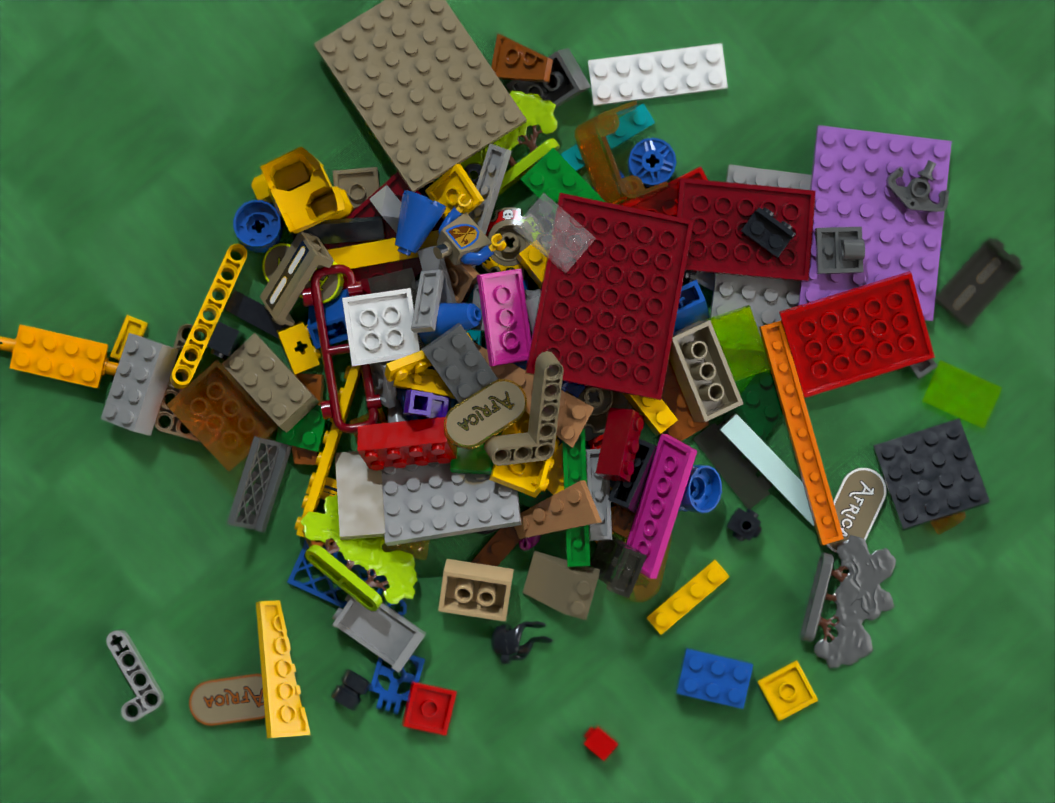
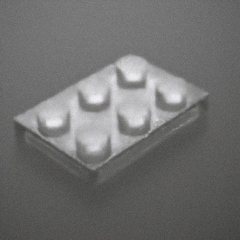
M545 193L541 195L513 228L565 274L596 239Z

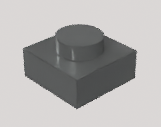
M933 359L909 366L918 380L938 367Z

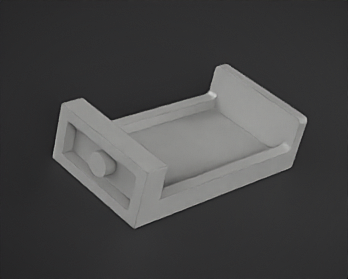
M348 594L345 598L348 603L344 609L339 607L333 615L332 619L335 622L332 626L339 628L392 665V668L399 673L427 633L383 602L377 611H370Z

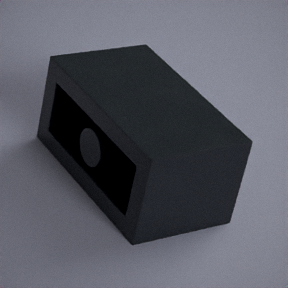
M218 322L207 345L212 348L210 353L222 359H226L227 356L230 357L237 350L244 333Z

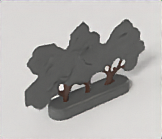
M850 535L847 541H843L837 546V553L841 559V566L838 569L832 570L834 564L833 555L821 553L800 632L801 640L812 642L818 626L821 625L825 637L816 643L814 652L817 657L827 661L829 669H837L841 664L852 665L859 658L866 657L873 652L871 636L865 631L862 623L865 619L873 621L880 616L882 611L887 612L895 607L890 592H886L880 587V583L886 578L891 577L896 564L895 557L890 554L887 548L876 550L870 554L865 539ZM844 569H849L850 571L848 574L842 573ZM830 576H834L840 581V586L833 595L826 593ZM824 600L834 601L837 605L836 614L828 620L821 617ZM833 619H838L836 624L832 623L831 621ZM828 625L836 628L838 631L837 637H834L829 632L831 628ZM827 637L831 638V643L827 642Z

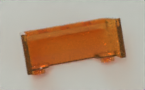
M636 100L605 111L580 124L575 130V140L594 190L605 202L621 206L666 190L668 187L666 181L645 189L642 180L637 176L631 175L621 178L606 136L616 132L619 127L618 116L635 110L638 105Z

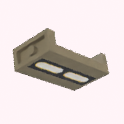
M305 232L297 234L260 295L261 300L265 304L264 307L272 315L273 321L283 326L286 324L293 327L295 321L289 312L317 266L322 265L330 268L334 262L317 236Z

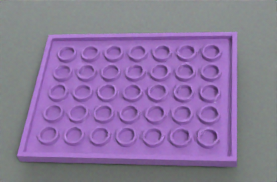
M817 126L810 190H814L816 193L809 281H800L798 306L910 271L925 321H933L944 211L930 212L907 209L887 187L886 179L901 166L904 173L902 177L896 179V184L907 187L912 179L920 177L917 174L918 171L924 170L928 160L936 163V166L932 172L933 181L928 180L930 184L928 198L932 203L938 204L940 202L939 193L947 190L952 141ZM862 227V239L865 242L864 272L817 274L815 228Z

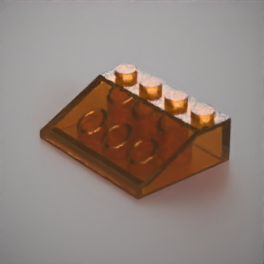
M218 360L212 363L166 405L228 472L248 457L254 436L268 439L279 428Z

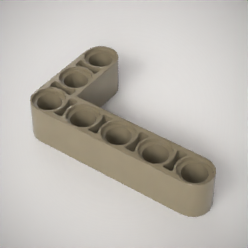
M191 324L182 325L177 332L173 348L179 349L178 354L182 351L186 342L184 332L186 329L193 327ZM199 331L195 332L194 336L198 341L200 340ZM188 352V361H194L195 354ZM177 354V357H176L174 366H175V364H176V362H177V360H178V354ZM180 372L183 376L182 382H185L187 380V376L183 372ZM169 379L154 424L159 431L203 443L212 444L217 442L221 433L217 425L179 415L187 387L177 389L172 386ZM169 394H175L177 398L174 406H168L166 403V398ZM165 415L171 419V424L168 428H163L160 424L161 418ZM186 421L191 422L193 425V430L189 434H185L182 431V425ZM207 427H211L215 431V435L211 440H207L204 437V430Z
M542 352L536 359L528 432L493 436L485 442L484 450L495 465L502 466L544 461L553 455L564 370L552 352Z

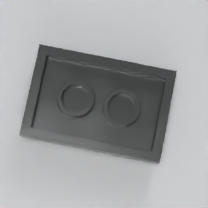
M460 323L421 349L460 405L498 379Z

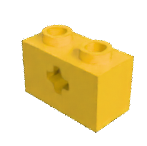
M302 321L295 323L293 327L287 326L276 331L294 374L320 365L318 359L322 358L319 349H315V346L311 343V336L307 328L308 324L304 325ZM298 341H300L302 344H306V346L303 347V352L301 353L298 349H294L297 347Z

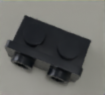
M758 207L740 232L775 258H778L790 240L795 236V233L792 231L793 227L785 221L780 223L773 218L775 215L769 209Z

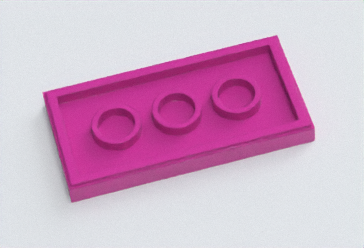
M522 269L477 275L489 366L527 361L531 334L525 302Z

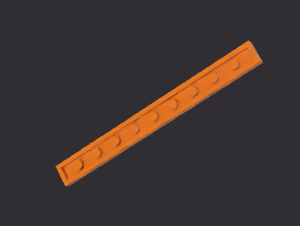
M782 321L760 326V334L820 545L842 540L844 537Z

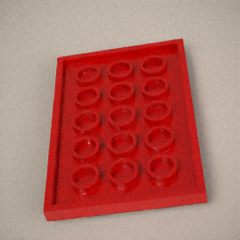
M910 271L779 312L804 398L935 358L913 276Z

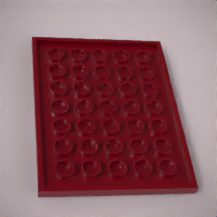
M559 193L525 374L534 375L537 357L542 352L548 351L552 352L563 366L562 381L660 401L694 221Z

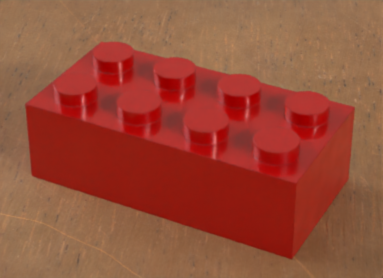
M447 417L358 426L357 451L369 469L382 470L384 467L404 468L406 465L414 464L425 466L428 463L434 462L449 463L451 459H457V442L451 438L447 431Z

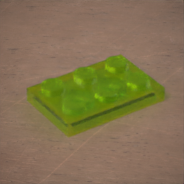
M750 305L706 319L712 323L734 381L770 370L768 358Z

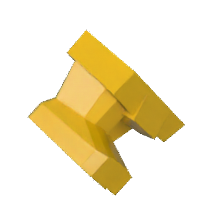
M302 146L261 165L260 169L263 174L254 177L251 184L257 200H263L270 204L274 203L279 216H283L289 232L293 233L302 232L325 220L343 219L349 216L354 209L347 191L337 186H332L323 167L324 165Z

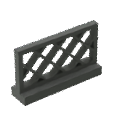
M254 436L227 524L265 532L292 446L272 439Z

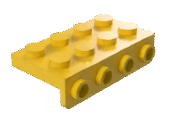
M523 410L517 418L504 425L502 435L528 432L530 414ZM557 436L555 441L554 453L556 452L559 445V440L557 439ZM551 456L544 461L502 466L494 464L489 480L536 498L548 486L549 479L546 477L553 467L554 459Z

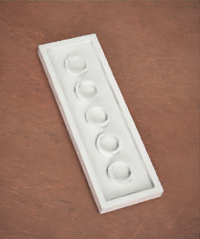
M722 43L588 60L593 106L728 88Z

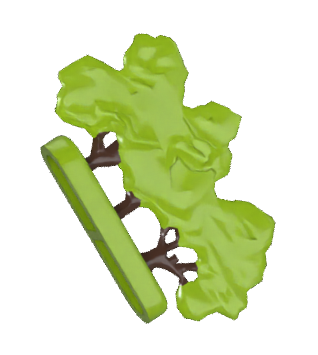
M521 91L510 92V96L527 119V122L492 144L510 151L518 144H525L530 149V153L518 163L510 155L509 164L512 167L504 174L498 196L519 181L552 148L557 151L560 147L554 138L548 139L540 146L536 145L539 133L549 134L557 129V120L553 115L556 104L550 100L543 101L538 94H525ZM536 125H539L541 127V129L538 132L536 130ZM528 126L533 128V135L529 136L531 140H528L526 136ZM519 137H524L525 141H520ZM488 147L460 163L463 169L470 163H479L483 166ZM476 171L470 172L471 178H478V173Z
M337 495L325 498V514L309 511L300 521L304 526L303 531L307 539L320 540L326 546V550L319 545L310 546L305 553L307 560L366 609L377 611L382 604L381 596L371 587L382 588L384 591L383 595L390 604H398L403 598L413 599L415 594L413 585L417 582L413 555L401 550L384 552L382 545L385 543V536L340 540ZM331 538L334 539V542H333L332 545L329 544V540H330ZM340 551L345 560H347V565H343L331 554ZM359 564L366 569L368 579L365 582L351 571L354 565ZM370 570L374 571L375 574L373 576L370 575ZM384 575L387 578L386 581L381 583L378 580L373 581L377 576ZM386 584L390 585L388 589H386L383 586Z

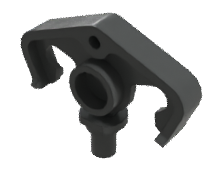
M928 160L924 170L918 171L917 174L920 177L912 179L907 187L896 184V179L902 177L904 173L901 166L886 179L887 187L909 210L942 212L948 206L949 191L947 190L939 193L940 202L938 204L932 203L928 198L930 193L928 180L933 181L932 172L936 166V163Z

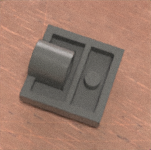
M862 227L815 228L817 274L864 272L865 242L862 239Z

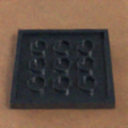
M960 418L873 445L903 531L990 504Z

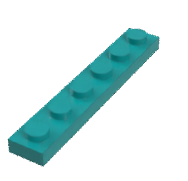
M643 103L560 155L575 171H578L655 124V121Z

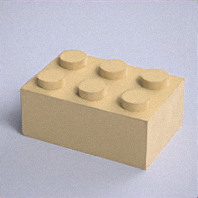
M446 559L438 611L506 622L514 569Z

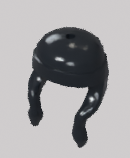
M525 621L512 629L510 624L497 626L491 638L493 653L501 659L502 664H510L511 661H523L528 657L534 643H553V639L547 636L530 638L527 643L519 646L524 629L526 627L543 628L546 627V624L540 621Z

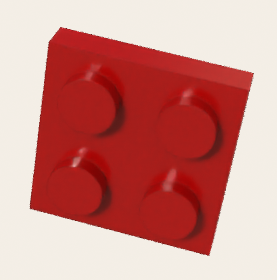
M412 681L402 726L446 736L457 691Z

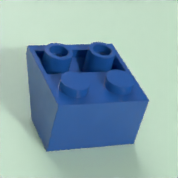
M695 279L682 283L674 332L698 321L710 320L705 297Z
M348 288L343 289L337 298L323 304L330 345L348 339L342 298L349 297ZM313 305L309 306L307 328L315 349H318L321 346Z

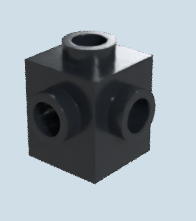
M739 507L735 509L725 526L734 531L732 536L742 542L745 539L751 541L752 537L756 539L763 528L760 526L762 521L757 519L759 514L749 508L745 512ZM745 521L749 523L747 529H743L742 524Z

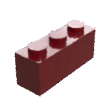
M609 409L595 472L597 475L605 480L630 482L631 475L634 472L635 456L639 449L640 433L644 427V416L633 409Z

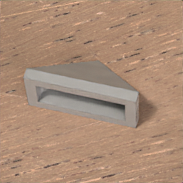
M386 185L373 195L370 201L397 233L401 202Z

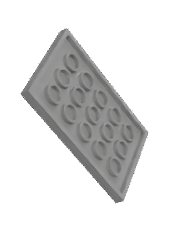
M434 462L428 463L425 466H418L416 464L406 465L404 468L384 467L381 472L386 532L384 534L385 544L391 546L522 525L518 491L489 480V474L451 473V462L446 464Z

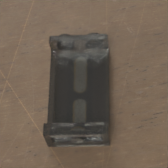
M990 237L986 239L935 296V302L965 329L970 328L975 319L1016 274L1024 268L1021 265L1022 261L1015 254L1007 253L1004 250L1005 245L997 238L992 239Z
M612 535V540H598L590 559L589 567L600 569L598 579L608 585L606 588L608 591L630 598L647 555L623 539Z

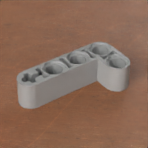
M124 630L111 632L106 639L107 646L137 696L126 702L121 709L122 717L127 721L133 722L160 707L164 701V695L129 634ZM115 635L117 637L121 636L123 638V640L120 642L121 645L114 644L113 641L116 639ZM122 647H129L128 650L123 651L121 654L118 652L122 650ZM126 654L134 656L135 663L133 666L125 663L124 657ZM138 673L146 676L145 685H139L136 682ZM149 693H154L158 697L156 705L148 702L147 696ZM129 705H135L138 708L137 716H131L128 713Z

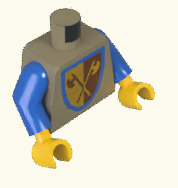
M461 194L458 197V207H454L449 212L439 228L437 246L433 248V252L437 259L447 256L456 266L462 264L480 265L491 257L495 250L503 251L506 248V242L502 241L497 244L502 239L501 234L493 235L490 241L467 213L462 214L463 210L471 209L473 202L470 199L467 204H462L466 194Z

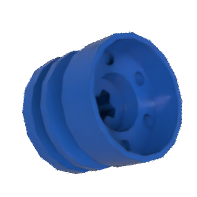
M643 139L631 150L627 164L629 175L640 187L647 189L659 188L666 184L674 173L676 166L675 152L662 139ZM650 157H654V160L658 162L654 168H651L650 164L646 163Z
M251 200L244 203L236 211L233 218V229L240 244L252 252H267L271 247L280 242L283 235V224L277 210L270 203L263 200ZM256 224H261L264 227L261 229V233L253 230L256 229Z
M693 465L678 511L708 513L717 506L722 494V482L715 468L709 465Z

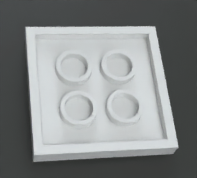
M411 288L342 298L352 366L397 360L420 351L418 334L413 333L411 330L414 313Z

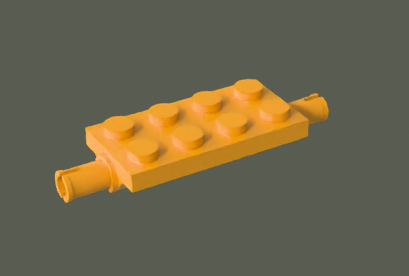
M21 324L15 339L0 336V342L3 343L0 344V350L12 352L9 368L99 389L102 377L106 374L115 376L119 364L109 361V358H107L109 345Z

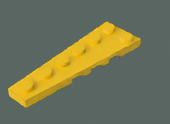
M280 600L256 602L267 739L310 735L305 707H302L299 696L301 694L300 686L297 685L295 679V664H292L289 653L291 647L287 637Z

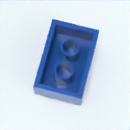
M685 647L675 692L743 709L753 664Z

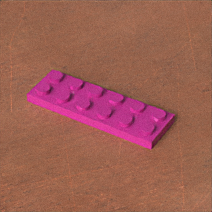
M661 434L623 552L625 557L641 567L640 573L651 579H657L697 454V450L668 434Z

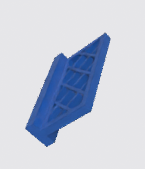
M305 540L287 583L344 608L348 602L339 600L336 591L342 588H334L331 579L326 575L313 578L309 567L314 565L308 564L305 558V553L309 548ZM340 551L331 554L343 565H347V560H345ZM357 564L351 568L358 572L360 579L364 582L368 579V573L363 566ZM306 569L310 578L309 581L302 583L294 579L297 571ZM370 570V575L373 576L375 573L373 570ZM384 575L374 578L380 582L387 580ZM326 578L331 590L321 592L318 590L315 582ZM379 588L375 591L381 596L383 589Z

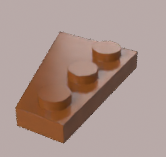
M497 33L491 68L499 79L549 82L553 63L552 59Z

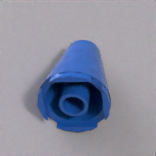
M404 190L395 246L399 247L397 251L408 256L411 255V252L416 254L445 212L447 206L415 192Z
M440 303L435 331L418 334L427 345L458 323L467 332L479 325L482 317L481 311L473 303Z

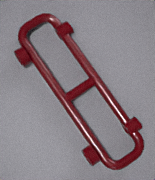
M340 264L331 265L330 268L324 266L313 273L310 282L311 287L304 288L302 291L304 306L314 305L329 400L320 401L323 419L333 418L335 427L343 433H357L358 426L376 424L378 420L377 408H382L380 394L375 395L370 364L361 365L369 418L362 423L345 424L343 422L332 356L350 353L349 344L330 347L319 282L323 276L343 274L347 279L349 297L363 295L361 282H356L354 272L348 266Z

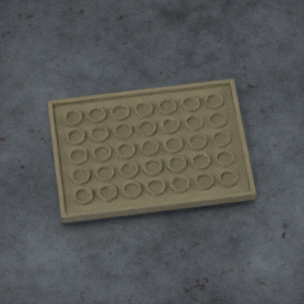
M384 0L314 43V48L412 192L421 189L445 174L455 164L464 162L488 147L489 144L496 142L527 122V119L446 0Z

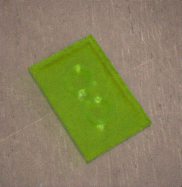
M939 360L938 367L935 369L921 401L984 429L1002 387Z

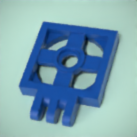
M411 655L409 659L416 667V675L407 673L403 667L400 671L402 673L401 678L395 679L393 677L395 670L382 666L383 659L378 657L371 682L372 685L369 691L380 693L376 709L380 710L383 701L387 702L385 711L389 712L391 704H395L393 713L398 715L402 700L407 701L410 692L409 690L398 694L399 684L403 681L412 683V681L419 682L425 658ZM379 674L387 676L391 681L388 691L381 686L378 679Z

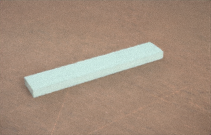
M735 413L719 430L814 526L803 482Z

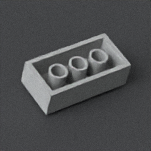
M129 333L101 419L133 432L151 436L179 349Z

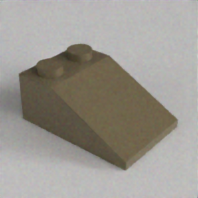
M534 551L523 593L563 614L586 620L600 569L589 566L567 567V560Z

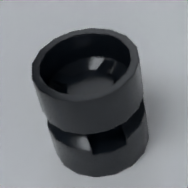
M346 669L340 679L342 684L336 685L330 696L341 705L355 711L362 701L360 696L367 693L372 683L358 673Z

